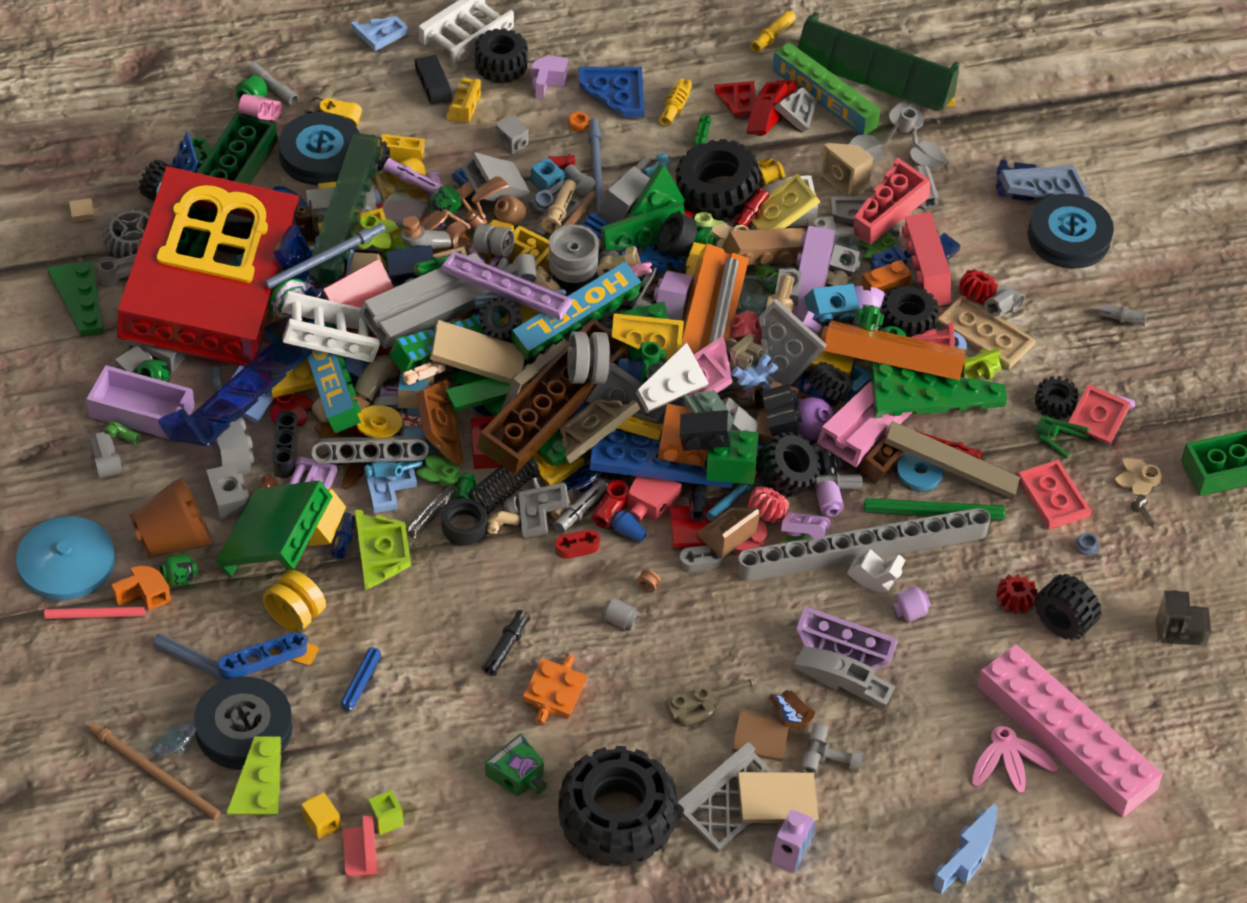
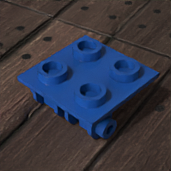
M186 132L184 139L180 141L177 155L173 157L172 166L197 173L196 166L198 161L189 132Z

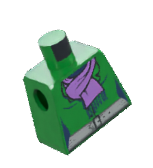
M521 733L485 761V775L515 795H521L528 788L539 795L547 787V783L542 779L544 775V762Z

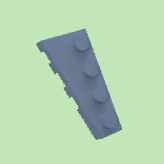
M1074 165L1002 170L998 175L1007 193L1040 198L1068 193L1090 198Z

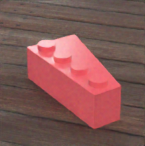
M897 158L892 169L888 170L884 175V180L874 189L873 195L865 201L855 215L854 235L868 245H872L929 198L930 179Z
M926 212L905 216L902 234L903 238L907 239L908 254H911L912 267L915 269L919 288H924L927 290V293H931L934 296L933 299H936L938 302L937 306L950 305L951 272L932 213Z

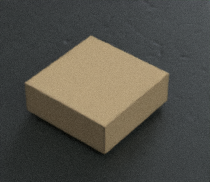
M91 198L69 201L72 222L95 219Z

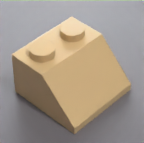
M827 143L824 145L821 176L845 196H857L869 188L873 157L859 145Z

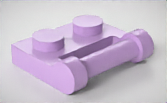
M298 457L295 463L296 469L289 484L300 483L304 472L310 470L305 482L320 480L326 489H330L338 471L337 465L318 463L314 459Z
M789 512L782 521L781 531H787V534L790 536H801L802 533L810 534L813 539L820 540L825 535V531L829 529L831 523L829 518L825 516Z

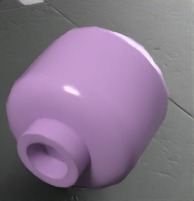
M916 586L897 593L895 597L896 603L893 604L897 617L902 616L907 622L927 615L928 608L931 607L925 590H920Z

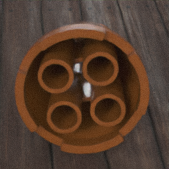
M182 478L170 483L129 515L135 527L134 532L139 542L142 541L144 543L143 548L149 559L156 556L204 548L213 543L197 503L188 485Z

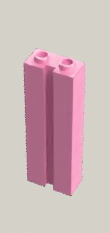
M870 381L822 426L817 444L857 467L886 436L890 423L894 421L901 424L912 412H903L902 416H893L892 413L884 414L881 418H875L872 383Z

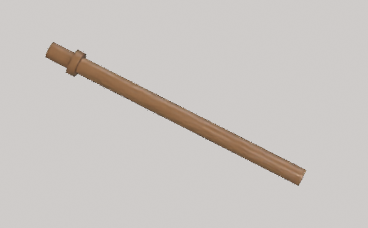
M95 722L89 726L88 730L96 735L98 741L102 744L107 743L214 820L219 818L220 810L112 735L111 730L108 728L104 729Z

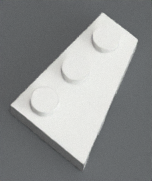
M686 343L636 391V394L646 413L683 397L684 394L688 395L700 390L709 383Z

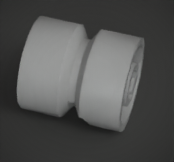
M480 224L476 228L473 237L474 249L479 253H492L495 256L508 257L514 246V232L510 228Z

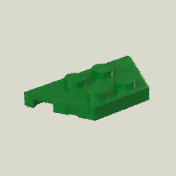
M661 163L658 164L627 218L677 202L684 203L685 200L670 173Z

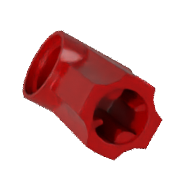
M615 480L608 484L607 493L591 517L598 527L603 529L610 528L616 515L627 507L628 486L625 482Z

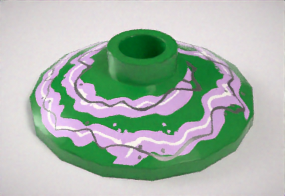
M289 279L281 283L271 294L269 300L270 313L278 319L292 317V314L282 312L288 291L308 296V287L305 282L300 279Z

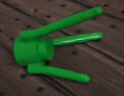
M642 342L640 349L633 358V361H637L641 356L644 362L640 382L643 384L649 365L656 364L659 358L662 363L665 364L667 362L665 350L661 349L655 342Z
M1042 416L1036 427V433L1040 434L1039 440L1046 442L1065 458H1069V454L1049 439L1050 437L1055 438L1060 430L1085 439L1089 438L1088 434L1080 432H1089L1090 429L1088 427L1055 420L1048 416Z

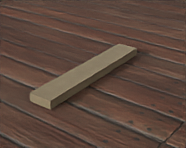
M894 421L890 423L884 443L1008 498L1013 499L1016 495L1019 476Z

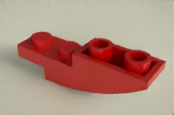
M777 80L776 82H767L752 108L746 129L747 134L763 136L770 131L782 116L774 106L794 93L798 88L796 80Z

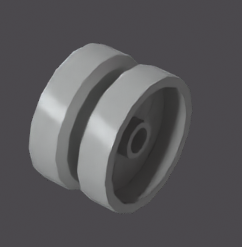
M571 224L555 230L549 240L548 266L551 273L556 278L571 283L583 282L593 277L598 267L599 240L597 235L591 229L582 225Z
M571 332L567 355L570 383L584 384L588 377L592 384H605L608 377L610 357L607 333L593 332L590 338H588L586 332Z

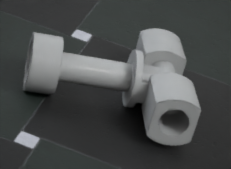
M813 724L809 738L810 749L805 752L801 773H814V776H816L819 762L825 763L826 758L850 764V770L859 772L864 752L854 750L853 754L830 749L829 743L825 742L828 727L822 724Z

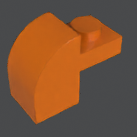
M132 567L131 577L121 579L112 584L114 600L118 606L139 597L142 598L148 611L171 602L167 582L162 574L152 567Z

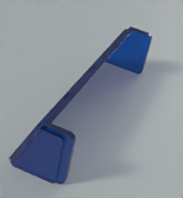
M286 316L267 324L264 327V331L272 343L190 416L184 409H180L161 417L158 423L168 439L209 446L230 427L229 424L231 422L237 421L259 401L258 398L260 396L266 395L287 376L286 373L288 371H292L312 353V349L283 342V334L289 319L292 318Z

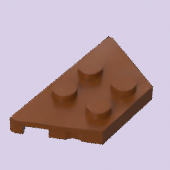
M443 380L416 393L417 408L420 412L421 428L424 436L454 465L458 466L464 463L454 411L445 395L446 389H449L448 381Z

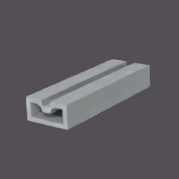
M476 253L467 256L484 263ZM438 268L364 301L359 314L376 338L380 340L383 348L386 349L393 346L394 341L401 336L413 335L421 330L426 331L435 327L438 320L446 322L477 308L475 306L476 295L495 293L444 273L442 268Z

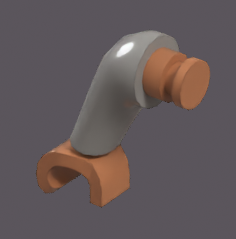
M409 216L403 220L404 229L401 232V238L409 248H415L418 245H431L432 249L449 248L450 246L455 249L464 246L465 251L468 252L469 248L472 247L471 242L467 238L460 236L466 233L467 230L459 221L449 225L445 231L425 230L424 227L420 226L419 219L416 216Z

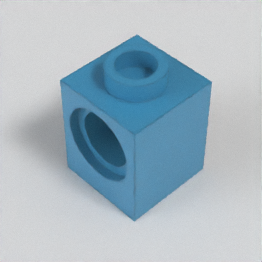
M549 158L531 166V183L540 191L548 190L560 181L564 182V172Z

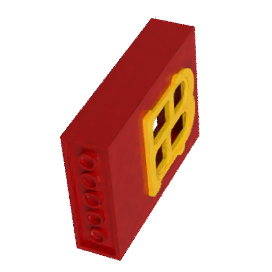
M166 166L118 307L117 338L254 368L270 315L269 300L271 294L278 287L276 285L268 289L264 281L283 271L296 228L295 210L298 208L299 196ZM193 205L218 211L215 221L209 223L189 218L187 214L190 206ZM228 213L255 219L248 239L222 234ZM184 227L211 233L202 258H194L176 253ZM223 244L245 249L241 265L235 267L214 262L213 257L217 245Z

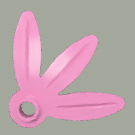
M999 726L991 733L993 743L982 753L975 766L972 783L975 786L981 785L992 773L1001 755H1003L1008 776L1018 792H1024L1026 783L1024 765L1019 753L1050 772L1057 771L1058 767L1053 759L1040 747L1029 741L1016 738V733L1011 728Z

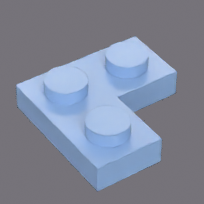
M413 468L404 470L401 476L366 477L374 513L397 510L398 503L395 491L417 487Z

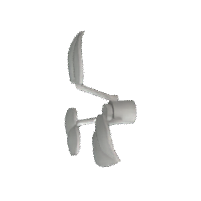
M908 100L899 103L890 111L889 121L894 127L881 144H879L878 139L868 134L858 135L848 144L859 145L862 149L869 152L873 157V162H876L884 157L882 148L887 144L897 128H899L903 133L912 131L913 145L915 147L911 149L910 157L915 164L933 168L944 166L947 163L944 153L935 143L923 140L918 144L916 130L922 127L924 116L916 104Z

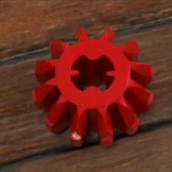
M973 269L972 271H966L959 282L958 289L961 291L960 294L962 296H966L967 300L984 304L986 300L996 295L998 284L995 278L990 277V274Z
M1018 573L1015 577L1008 574L1005 579H1001L996 591L999 606H1005L1006 612L1013 610L1015 615L1019 611L1026 614L1029 608L1033 609L1034 602L1036 601L1035 596L1038 594L1035 582L1028 581V575L1021 578Z

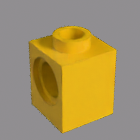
M324 792L317 796L309 797L301 804L303 819L318 840L341 828L340 814Z

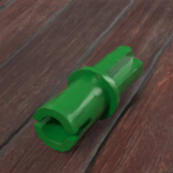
M450 255L440 258L431 257L428 261L414 264V274L417 276L425 275L441 268Z

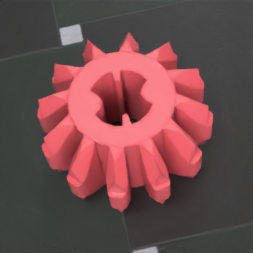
M765 486L756 487L752 491L747 505L748 508L758 509L760 513L759 518L765 521H770L771 523L781 522L789 508L788 500L783 495H780L778 491Z

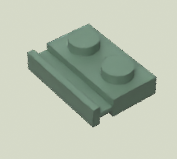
M715 390L693 393V396L689 397L687 394L683 395L682 402L689 413L728 410ZM729 412L730 422L732 426L734 418Z

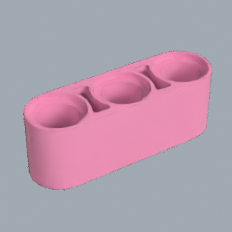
M244 94L240 99L238 110L242 114L255 118L277 120L281 112V102L262 96Z

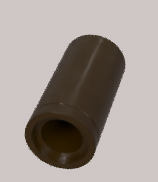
M761 385L725 389L717 393L721 400L729 397L744 410L759 409L765 406L762 395L764 388Z

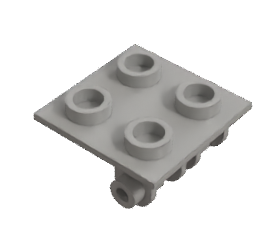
M654 268L652 273L650 272L644 276L640 286L643 289L636 298L630 301L629 306L632 309L654 304L653 298L644 292L653 279L657 268Z

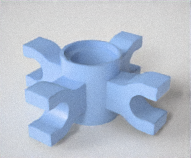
M764 354L760 358L757 367L751 365L750 368L744 370L736 366L731 374L739 379L737 382L740 386L737 388L761 385L766 390L770 389L771 385L765 378L769 374L774 373L779 367L773 363H770L767 367V363L771 358Z

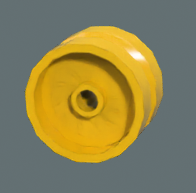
M288 570L280 577L277 584H273L262 595L265 608L271 617L290 632L301 633L311 623V619H315L326 608L324 596L316 584L303 573L296 570Z

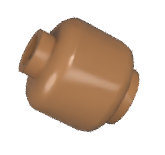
M507 194L501 196L495 202L493 213L498 221L517 226L526 215V207L522 201Z

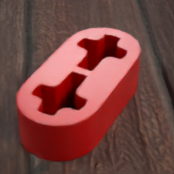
M591 529L563 534L555 541V552L560 558L564 559L592 554L598 551L600 547V535Z

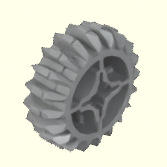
M132 208L131 211L124 209L122 213L115 212V217L109 216V220L104 222L102 232L103 243L109 254L113 253L115 258L137 254L151 213L150 211L144 213L142 208L138 211Z

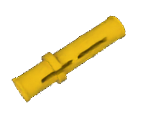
M786 10L767 29H763L759 36L750 43L751 50L754 53H760L767 45H771L775 38L795 21V14L792 11Z

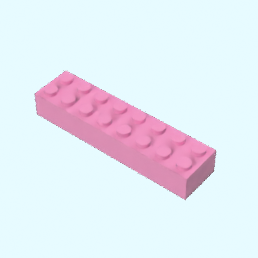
M1017 644L981 670L977 687L1122 818L1157 791L1163 773Z

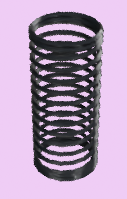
M533 457L528 461L534 470V474L527 464H525L527 469L524 466L521 468L526 477L522 475L520 470L518 471L523 481L517 474L514 475L519 483L514 480L507 469L505 471L503 466L498 467L491 475H488L487 478L483 479V481L469 491V498L475 500L473 491H475L480 503L489 510L486 511V514H490L495 510V507L497 508L499 504L501 505L503 501H506V498L508 499L510 495L512 496L514 492L516 493L518 489H521V486H524L525 483L527 484L529 480L531 481L532 477H536L539 474L537 462ZM504 473H506L510 477V479L514 482L515 486L511 484V482L506 478ZM501 476H502V477L507 481V483L511 486V489L507 487V485H506V484L504 483V481L502 480ZM497 479H498L499 481H501V483H502V484L504 485V487L507 489L508 493H507V492L502 488V486L498 483ZM494 483L498 485V487L502 490L504 495H502L499 492V490L495 487ZM490 486H492L495 489V491L499 494L500 498H498L495 495V493L491 490ZM486 488L492 493L496 501L488 494ZM478 494L483 497L488 507L481 501Z

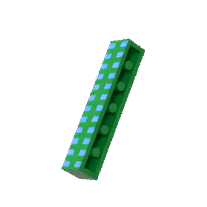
M504 309L496 310L492 315L493 324L497 327H503L504 325L501 320L508 312ZM480 314L451 323L488 335L480 326ZM435 328L427 331L421 330L409 336H401L394 341L390 356L402 373L410 369L413 371V368L428 362L432 364L433 360L430 359ZM508 337V339H500L506 342L513 343L511 341V337Z

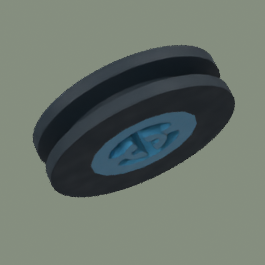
M315 112L299 116L290 121L281 131L279 136L280 163L288 175L305 184L317 185V183L343 181L356 170L351 165L350 154L353 143L357 142L361 135L352 122L336 114Z
M1056 194L1043 199L1035 206L1031 214L1027 234L1032 249L1042 259L1059 267L1078 269L1092 266L1106 256L1113 237L1114 224L1106 209L1096 201L1077 194Z

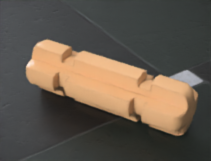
M433 360L432 364L428 362L413 368V371L411 369L405 371L402 379L406 385L416 383V380L421 381L435 375V372L438 374L445 371L446 364Z

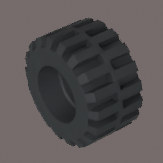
M494 28L492 31H485V34H481L475 42V68L478 70V74L480 76L483 75V78L486 80L491 79V82L500 81V83H505V81L511 82L514 78H520L525 73V69H527L528 46L526 39L522 38L520 33H515L512 29L507 30V28Z
M904 285V287L897 286L894 290H889L887 295L884 296L885 301L882 302L884 319L880 327H898L905 332L906 337L923 334L928 330L935 329L939 309L937 306L938 302L924 288L919 289L915 285L913 287H909V285Z
M793 432L779 434L758 451L756 471H759V480L762 479L765 487L778 491L780 495H786V497L797 495L814 483L819 476L820 463L817 460L820 458L818 454H815V447L809 444L810 441L808 439H802V435L798 433L796 435ZM784 460H786L789 463L791 469L786 465Z
M1069 574L1057 575L1035 596L1034 606L1042 623L1054 632L1055 635L1061 636L1066 640L1075 641L1082 638L1102 615L1101 604L1098 602L1099 599L1093 593V590L1086 583L1080 581L1075 576L1071 577Z

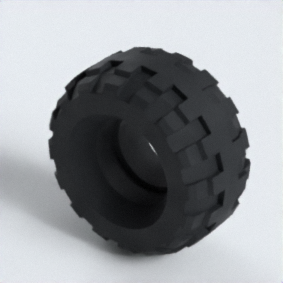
M616 746L612 750H607L606 747L595 750L592 756L585 755L575 762L574 767L567 771L563 778L558 802L560 826H562L564 836L569 844H572L573 847H578V852L589 860L592 857L596 858L599 864L610 866V863H620V867L631 866L635 860L643 862L652 857L654 851L658 852L669 841L671 832L674 831L678 809L676 785L672 776L670 777L666 772V768L657 759H649L648 754L639 749L630 751L627 750L626 746ZM610 791H624L635 796L641 802V805L629 813L614 814L600 808L595 800L602 794Z

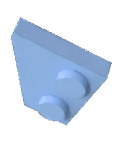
M397 16L384 19H370L369 24L358 25V21L351 23V29L375 51L409 34V27Z

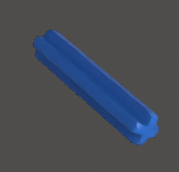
M368 648L341 700V707L348 711L354 709L381 657L379 649Z

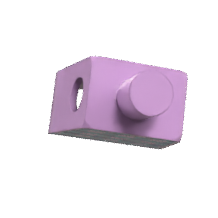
M790 810L777 834L771 864L795 873L814 837L815 820L812 817L795 810ZM787 845L792 848L793 852H786Z

